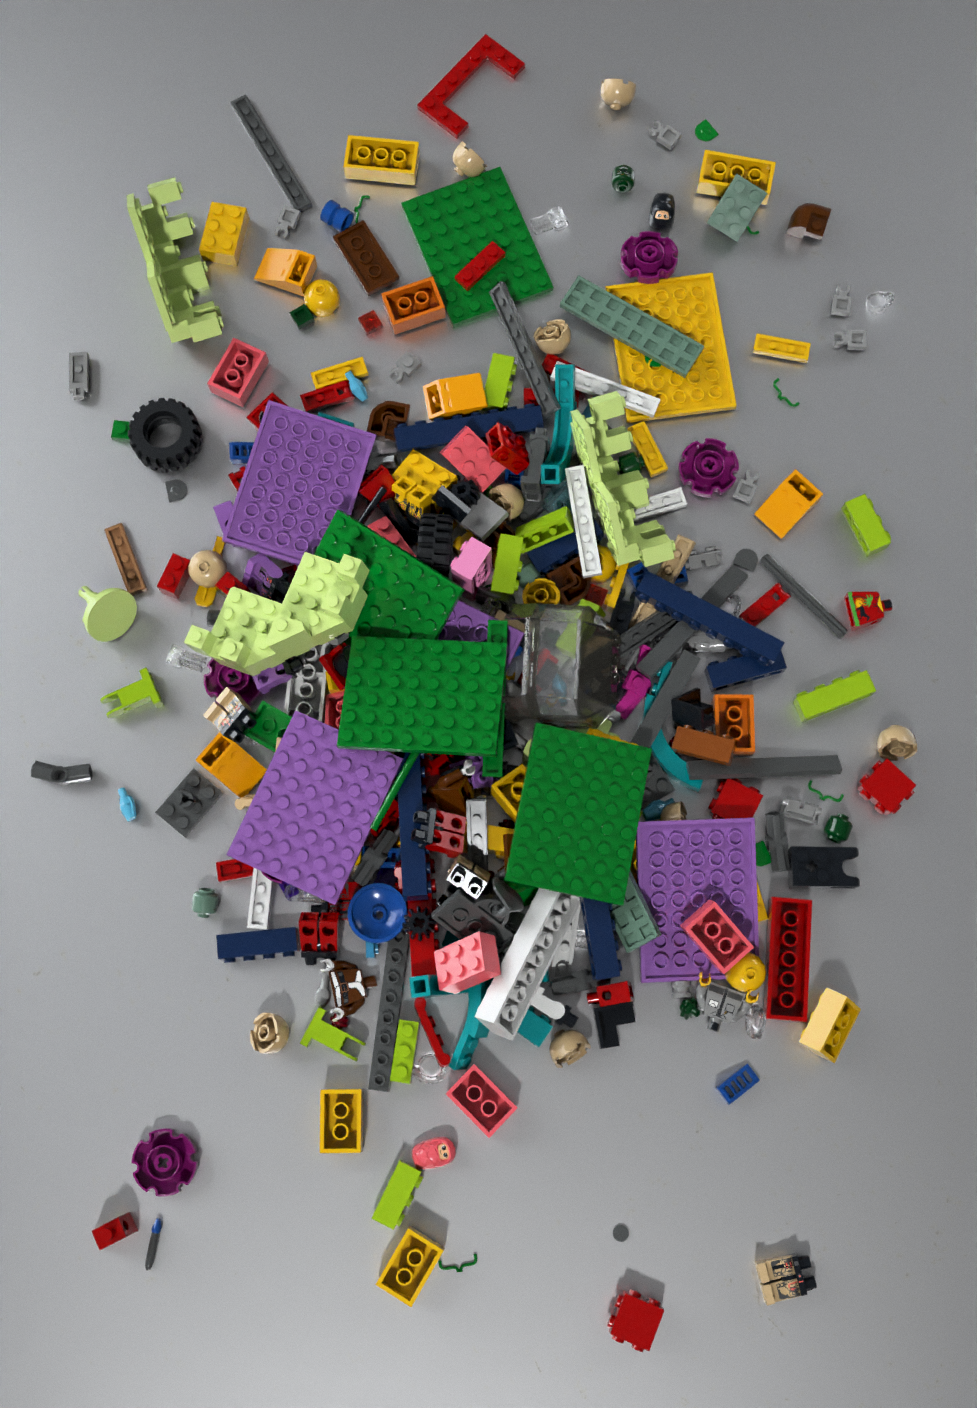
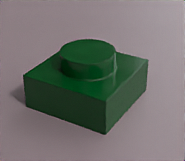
M305 304L289 312L299 330L315 321Z

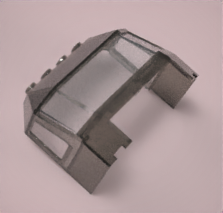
M544 603L512 604L510 608L511 613L506 614L504 619H526L522 692L521 696H503L502 703H505L507 709L504 711L506 720L527 730H534L535 723L563 729H597L616 710V704L619 701L617 685L625 680V677L618 673V671L625 670V665L620 663L621 659L618 654L619 646H621L619 632L590 606Z

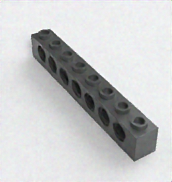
M403 928L395 938L388 941L368 1085L369 1090L390 1092V1076L410 944V934L406 935L404 932L406 928Z

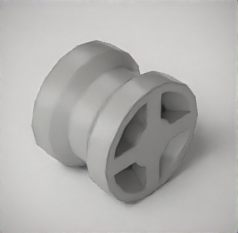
M691 981L671 982V986L674 989L672 998L692 997L689 989Z

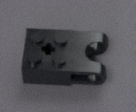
M791 846L788 849L790 870H788L789 888L855 889L860 887L859 878L846 875L842 869L844 860L854 859L859 855L858 848ZM811 864L814 870L810 872V869L806 868L807 865Z

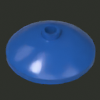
M373 883L364 886L355 893L348 907V921L351 929L359 938L370 943H384L395 938L404 928L402 926V923L406 922L404 915H408L407 905L401 893L394 887L384 883ZM383 912V917L378 919L377 913Z

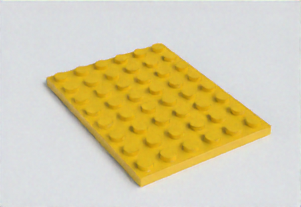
M713 272L659 279V283L654 284L634 282L605 286V290L704 345L700 356L684 378L663 365L659 367L650 366L652 359L647 364L645 355L613 338L620 384L660 399L654 418L624 407L627 423L736 409V399Z

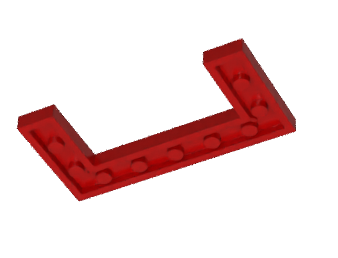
M485 34L417 104V108L458 139L469 125L468 122L445 106L447 101L487 60L513 79L525 69V63Z

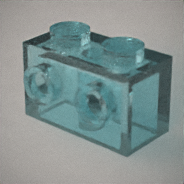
M563 480L562 483L556 485L557 490L554 493L550 492L543 499L545 502L541 507L548 514L565 506L568 507L569 511L572 510L567 480Z

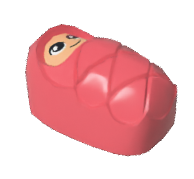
M435 1137L422 1141L412 1149V1158L415 1166L423 1170L446 1166L454 1160L456 1155L455 1145L447 1137Z

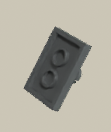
M652 752L641 810H644L651 802L662 799L675 791Z
M193 768L155 813L186 838L224 793Z

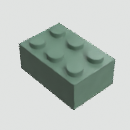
M736 174L708 219L707 224L738 242L767 195V192Z

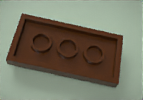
M364 220L333 236V241L368 296L399 280L398 273Z

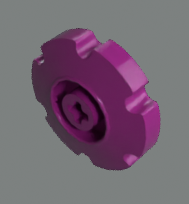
M653 231L640 232L639 237L631 236L621 248L620 264L624 273L629 278L637 277L638 282L644 284L659 283L660 278L668 279L676 270L678 263V249L675 243L669 237L662 238L660 237L661 233Z
M706 438L703 444L695 441L683 451L681 459L684 462L679 463L678 473L682 484L692 487L691 493L700 497L711 498L714 492L722 495L733 486L736 480L733 474H737L739 463L735 452L725 449L726 443L717 439Z
M213 658L207 664L210 672L204 674V686L211 698L214 696L218 698L222 691L228 687L237 692L250 706L262 695L251 675L221 665ZM237 676L238 680L235 679L233 682L231 679Z
M170 1128L159 1129L149 1133V1141L140 1140L132 1155V1163L137 1165V1170L133 1172L135 1181L146 1192L153 1188L156 1192L155 1195L159 1197L171 1196L181 1192V1184L189 1185L198 1169V1161L193 1160V1154L197 1152L193 1141L184 1133L176 1136L174 1134L175 1130ZM167 1158L169 1160L167 1165L162 1166L163 1159Z

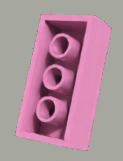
M471 537L469 541L463 543L460 549L462 551L461 554L453 559L450 567H452L453 582L465 589L461 596L474 602L479 587L484 586L492 573V548Z

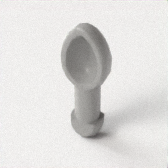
M328 971L321 972V985L316 992V1002L321 1008L329 1003L331 996L328 989L330 978Z

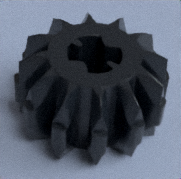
M464 478L462 482L457 480V484H451L452 489H449V491L470 509L472 505H477L476 500L480 499V490L472 479L468 481Z
M420 906L416 908L417 913H414L413 909H409L412 916L404 915V918L409 920V922L402 923L403 927H409L404 931L407 935L413 931L410 937L412 940L415 939L417 934L419 941L423 939L422 934H425V937L429 939L430 935L427 931L435 932V929L430 927V925L437 924L435 920L429 921L432 919L431 913L427 915L429 909L425 908L423 913H421ZM417 919L420 921L425 920V923H422L424 925L423 928L414 927V924H417L415 922Z

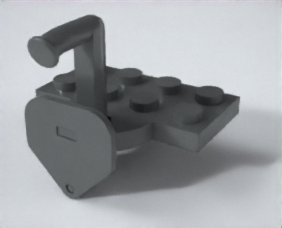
M504 867L491 878L489 894L473 899L459 888L431 913V918L460 940L478 931L494 935L499 954L512 943L514 935L517 933L506 925L509 914L511 912H521L524 910L521 896L503 881L505 877Z

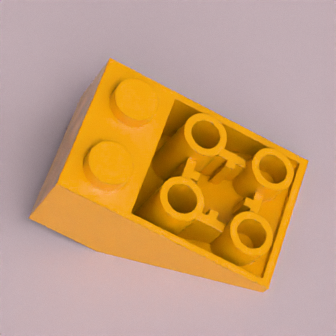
M267 248L254 280L304 297L305 289L310 284L317 268L315 255L294 249Z
M481 373L438 379L423 386L428 415L431 421L436 418L449 420L455 415H463L464 417L488 407Z
M795 469L754 515L782 539L820 501L823 493Z
M220 732L196 758V761L239 798L248 795L267 771L266 768L236 742L223 736Z

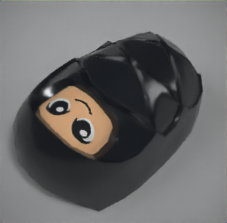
M658 193L655 195L650 208L649 225L660 230L672 228L675 218L674 197L668 193Z

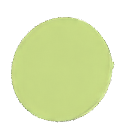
M87 586L81 587L85 592L79 589V596L85 599L88 604L82 620L90 636L98 641L107 642L122 636L130 628L136 616L137 605L134 597L129 592L120 588H109L97 593L90 590Z

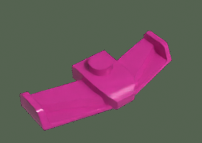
M644 644L639 646L637 665L652 648ZM638 670L628 671L622 688L627 691L613 708L621 713L620 719L626 721L642 698L646 697L651 689L650 679Z

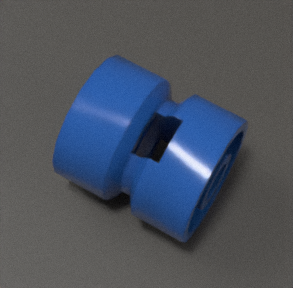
M329 200L325 204L320 215L321 221L329 226L333 225V228L339 232L349 228L354 219L352 211L345 207L341 208L340 204L334 200Z

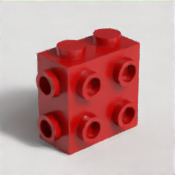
M498 422L486 433L490 456L518 475L530 463L529 453L525 445L526 441L522 436L514 434L508 426H503Z
M885 759L883 762L879 760L871 768L874 770L870 776L868 774L864 775L859 781L861 785L857 790L860 791L859 794L864 800L870 801L875 805L874 808L878 813L887 816L891 812L895 814L902 807L899 803L903 799L908 800L915 793L913 789L916 784L889 759Z
M729 778L725 782L721 781L717 788L719 795L717 799H712L708 807L711 810L709 815L712 816V819L753 818L763 795L752 786L748 788L742 785L743 782L739 779Z
M630 1289L629 1292L624 1290L623 1294H619L616 1299L615 1306L617 1310L615 1315L611 1314L608 1320L607 1327H609V1333L613 1335V1340L624 1343L625 1340L631 1343V1347L640 1352H643L644 1349L650 1351L664 1313V1308L660 1306L661 1302L649 1297V1300L641 1298L642 1294Z

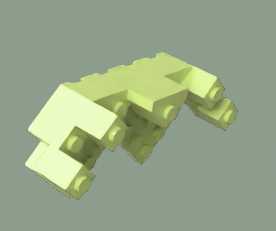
M173 177L147 185L152 203L141 206L139 198L135 199L134 193L127 195V209L146 261L147 278L171 342L174 343L191 337L193 342H198L222 335L221 328L224 327L219 305L215 306L214 301L197 306L192 305L194 300L193 294L210 289L206 272H209L206 262H202L200 254L179 260L178 256H181L178 245H175L173 241L193 234L192 228H195L193 219L188 217L187 212L166 218L169 215L166 206H162L163 204L182 199L181 193L184 191L181 182H177L176 178Z
M615 391L588 399L592 417L585 418V415H581L578 409L570 411L573 421L570 424L580 464L582 463L584 470H586L587 486H590L592 494H594L591 495L595 510H598L601 519H599L603 534H606L608 538L607 546L618 566L641 560L645 567L675 559L673 552L676 551L673 539H669L663 525L660 526L657 520L634 526L633 519L636 518L634 510L649 506L647 494L649 483L647 478H644L639 470L617 475V472L620 471L617 460L614 461L611 457L612 454L632 449L630 443L633 442L631 431H627L624 426L608 430L606 423L607 419L625 414L624 407H626L624 397Z
M304 552L282 604L232 587L212 631L210 632L191 625L184 643L195 652L209 656L221 665L256 676L267 668H273L293 656L297 657L319 644L323 645L343 633L347 634L353 631L368 597L362 587L370 570L362 560L346 554L343 555L339 564Z

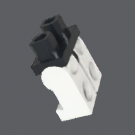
M539 986L530 1006L548 1018L556 1019L554 1023L561 1026L563 1023L573 1028L579 1017L570 1012L572 1008L558 1001L553 1002L542 995L545 989Z

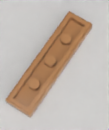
M119 523L104 529L127 592L135 596L147 591L148 589L123 524Z

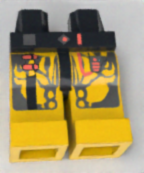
M403 475L392 484V491L395 492L394 501L398 504L401 514L413 523V527L419 530L421 515L431 513L432 492L420 484L417 485V482Z

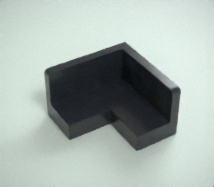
M694 688L671 700L672 721L683 725H690L692 728L701 731L715 724V718L709 715L713 713V706L701 702L700 688Z
M633 1001L592 1009L599 1049L620 1046L616 1025L636 1022Z

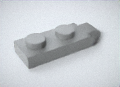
M88 352L69 353V391L73 393L74 400L86 399V392H89Z

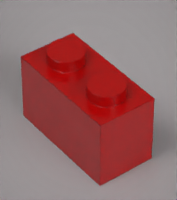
M174 553L172 554L157 585L161 593L179 599L190 577L188 570L189 559Z

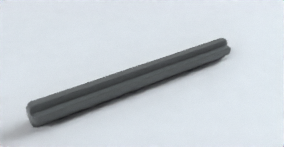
M769 554L761 558L760 562L838 637L841 638L847 633V628Z

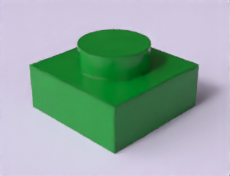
M114 420L111 434L112 440L130 441L128 437V430H130L129 422Z

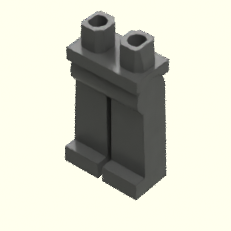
M537 427L535 434H530L531 458L527 476H521L520 483L524 501L542 502L545 484H541V465L548 457L550 441L549 436H547V429Z

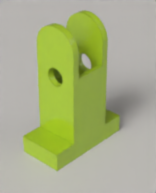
M147 668L139 670L142 676L141 680L107 694L100 699L102 704L110 703L117 699H120L122 704L107 712V718L117 717L151 701L157 708L164 706L151 672Z
M318 1007L300 1044L310 1047L314 1039L357 1062L358 1058L343 1051L342 1048L347 1038L363 1046L366 1043L324 1021L328 1011Z

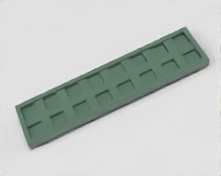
M579 275L560 302V308L684 378L704 349V345Z
M630 871L624 905L612 904V911H610V917L615 922V929L627 953L633 952L662 935Z

